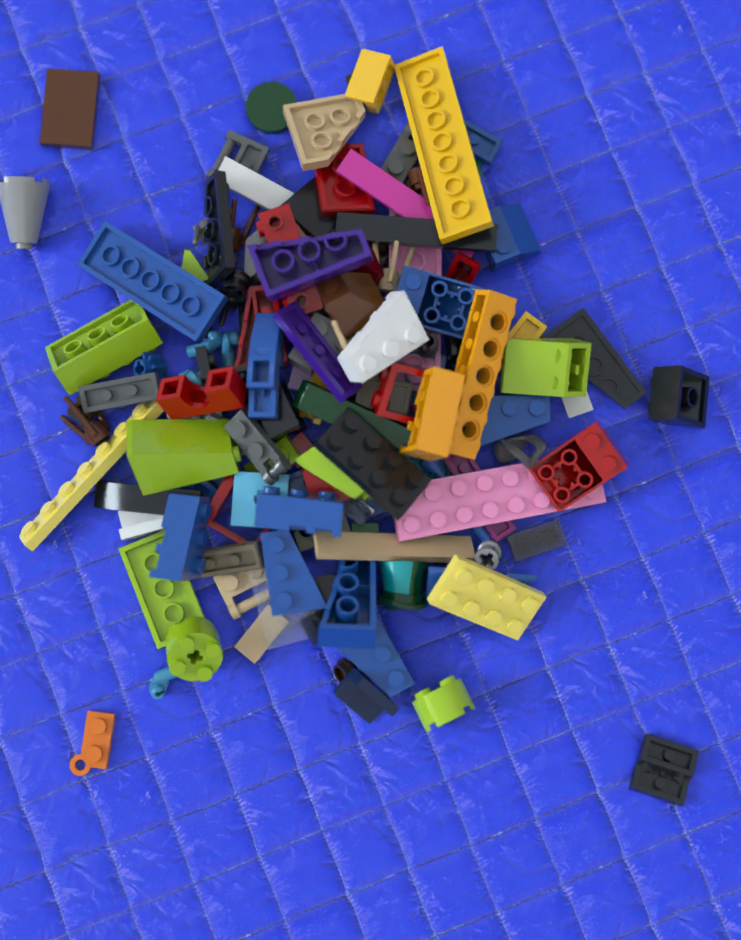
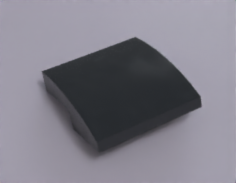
M646 733L633 769L629 790L680 807L684 806L689 780L694 776L699 751Z

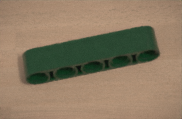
M302 380L292 403L294 407L330 424H333L349 407L396 450L400 452L401 445L407 447L411 431L407 430V425L396 420L377 416L372 409L350 399L340 404L330 390L308 380ZM403 455L405 458L414 460V457Z

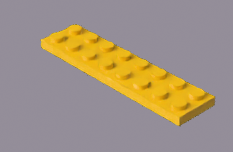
M443 46L394 65L438 236L442 245L494 227Z

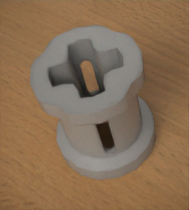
M493 540L483 541L475 555L476 563L492 570L497 568L501 557L499 544ZM489 553L493 555L489 556L488 558L484 557V555H488Z

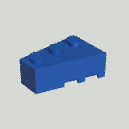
M263 486V490H257L255 527L290 531V529L306 530V533L316 534V531L332 532V536L341 537L344 503L340 496H335L334 491L319 490V495L308 494L307 489L291 488V492H280V487Z
M169 493L161 525L166 530L162 544L157 543L155 552L160 553L157 567L150 570L149 577L173 581L201 578V574L204 573L206 566L203 555L204 547H206L209 539V533L206 531L207 520L212 512V506L209 503L210 497Z

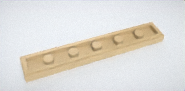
M316 531V534L313 535L316 559L450 563L453 556L457 554L473 562L475 561L471 536L434 535L398 542L397 534L341 532V537H334L332 532Z

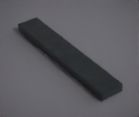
M337 212L335 233L362 229L367 243L394 245V241L398 240L399 246L495 253L498 224L442 245L434 219Z

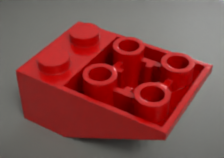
M597 419L538 460L534 467L528 469L560 513L628 468L629 463Z

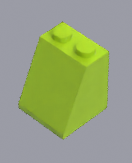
M312 447L295 459L298 465L351 498L364 501L367 499L369 501L373 500L372 497L315 447Z

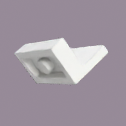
M118 510L122 529H119L121 540L128 541L166 529L161 527L164 515Z

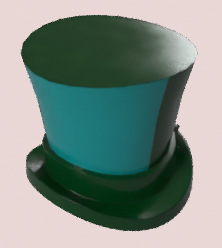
M415 561L379 562L383 591H381V597H376V605L385 610H420L428 606V601L424 600L425 594L421 593L428 564Z

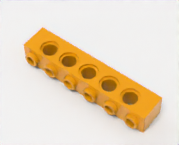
M475 290L454 370L456 373L465 375L464 384H466V391L463 399L459 402L460 420L458 425L454 427L452 438H454L455 443L451 454L473 460L476 459L477 452L481 446L480 440L483 428L487 423L490 401L494 396L496 378L501 369L502 355L508 342L511 321L516 311L517 299L492 290Z

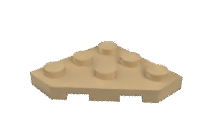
M345 94L283 105V114L302 171L329 167L364 120L365 108L362 102L347 99Z

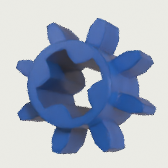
M143 352V358H137L134 363L135 376L158 372L159 380L164 379L167 374L165 360L161 359V355H155L154 352Z

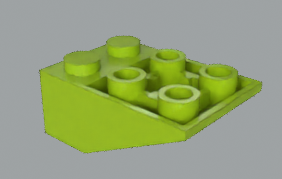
M508 338L503 354L500 392L554 397H586L592 343L575 338Z

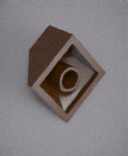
M347 272L315 285L332 320L337 321L345 340L354 337L358 331H361L370 320L369 317L373 312L377 311L384 303V299L370 273Z

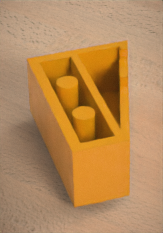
M434 366L424 371L414 403L418 405L414 422H408L407 430H410L411 434L407 447L401 445L400 453L402 455L430 462L447 458L451 454L455 443L454 438H452L454 427L458 425L460 420L459 402L463 399L466 391V384H464L465 375Z

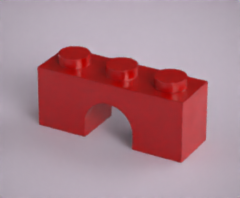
M234 366L209 370L206 386L192 383L186 375L161 379L156 401L171 419H180L244 408L248 388H246V382Z

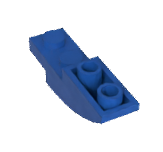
M275 313L256 314L253 325L246 388L249 389L248 417L250 419H278L280 367H283L284 332L272 318Z

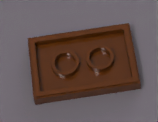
M47 68L40 133L41 146L93 150L100 85L99 72Z

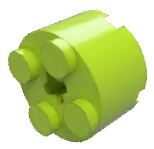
M184 618L185 621L172 625L166 634L165 646L170 673L187 681H208L219 669L223 659L219 633L211 621L205 618Z
M454 675L439 682L440 688L431 692L428 687L414 694L416 700L412 704L426 733L432 731L429 725L435 723L438 728L466 713L465 707L468 706L470 711L476 708L461 678L456 680Z

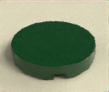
M265 82L256 86L249 93L246 101V114L255 129L257 128L265 134H279L288 130L283 114V105L297 103V100L287 86L278 82Z

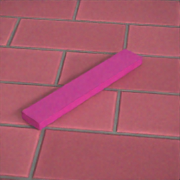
M350 149L336 170L337 174L399 216L434 219L431 205L427 206L422 196L354 150ZM451 250L455 254L459 251L470 258L474 254V251Z

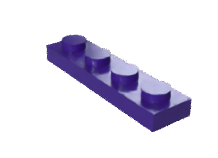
M296 301L273 315L272 318L340 404L363 387L359 382L349 381L337 359L339 355Z

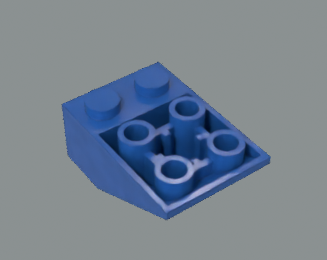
M405 265L397 287V291H405L426 332L457 339H463L475 290L483 289L479 286Z

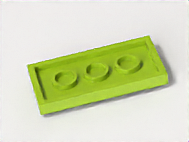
M165 530L118 548L157 649L166 647V634L175 623L179 624L185 621L184 618L188 617L205 618L191 580L173 581L149 577L150 570L157 567L160 553H156L155 549L157 543L162 544Z

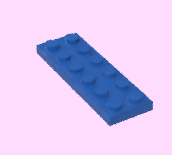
M105 220L77 263L79 267L199 344L229 299L224 294Z

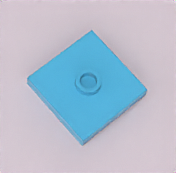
M239 471V473L234 474L230 526L261 528L255 527L257 490H263V486H270L263 481L261 473ZM280 474L278 476L279 480L272 486L280 487V492H288L290 475Z

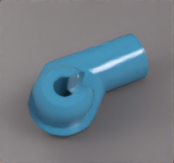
M219 330L210 331L207 335L208 341L187 346L186 352L190 359L197 358L195 347L206 345L210 353L222 347V333Z
M229 330L223 334L221 347L223 368L231 367L235 364L234 345H238L241 336L238 331L231 332Z
M169 666L156 671L149 685V693L154 699H162L165 696L170 680L177 678V676L170 673Z

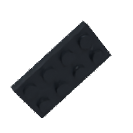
M349 407L314 445L319 452L396 520L403 517L431 481Z

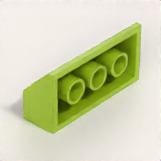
M129 300L46 346L45 349L54 374L67 393L72 395L75 392H79L78 387L90 385L99 379L108 377L116 369L131 364L143 352L154 351L163 342L145 309Z

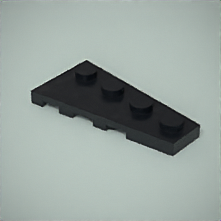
M215 170L205 182L204 217L209 218L204 231V242H209L207 256L203 257V268L208 269V280L203 282L214 289L236 269L237 257L234 255L233 249L234 232L231 229L232 209L229 207L228 200L229 184L226 180V172Z

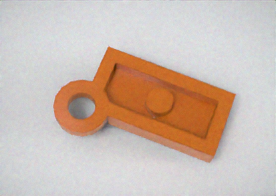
M87 711L81 754L75 755L69 763L70 770L74 775L83 776L91 768L108 769L116 713ZM78 760L85 762L86 766L83 770H79L76 767Z

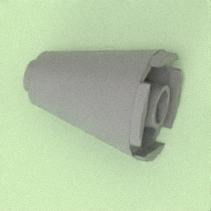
M4 176V180L0 178V203L10 243L16 244V249H32V244L38 243L50 189L49 179L42 178V182H35V177Z

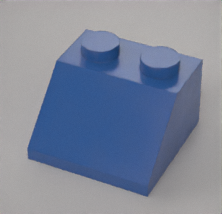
M521 204L502 205L490 209L493 224H498L495 253H484L493 272L541 252Z

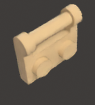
M265 568L213 577L234 621L241 618L242 613L270 600L268 589L238 604L233 599V597L265 581L267 582Z

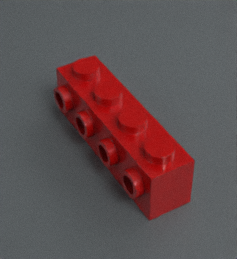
M289 203L258 213L260 221L255 222L260 238L266 237L267 243L301 238ZM315 285L289 295L286 299L282 300L284 307L296 301L306 315L325 309Z

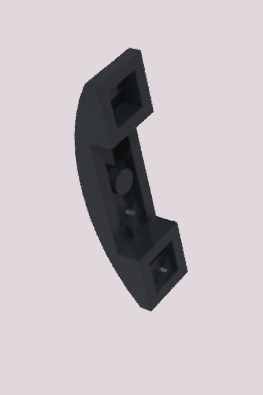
M98 481L96 483L94 507L164 515L169 493L201 496L202 491L174 488L143 496L139 485Z

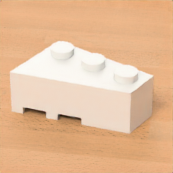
M405 291L390 292L385 297L386 300L380 308L369 317L370 320L363 329L356 333L337 357L350 382H365L429 340Z

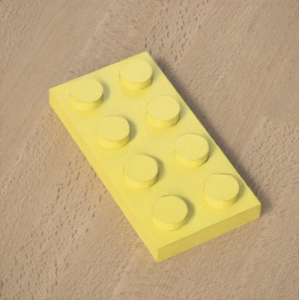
M455 554L427 597V600L432 606L518 641L547 597L538 589Z

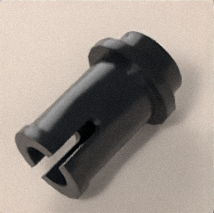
M430 333L427 342L417 347V352L424 358H432L438 351L437 337L433 333Z

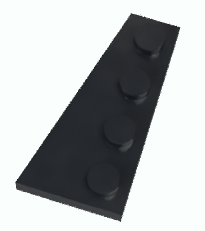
M584 308L542 337L575 338L592 343L588 380L623 409L647 393Z

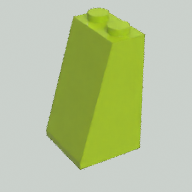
M229 419L127 421L126 456L143 496L239 473L238 462L242 461L241 451L238 444L224 428Z

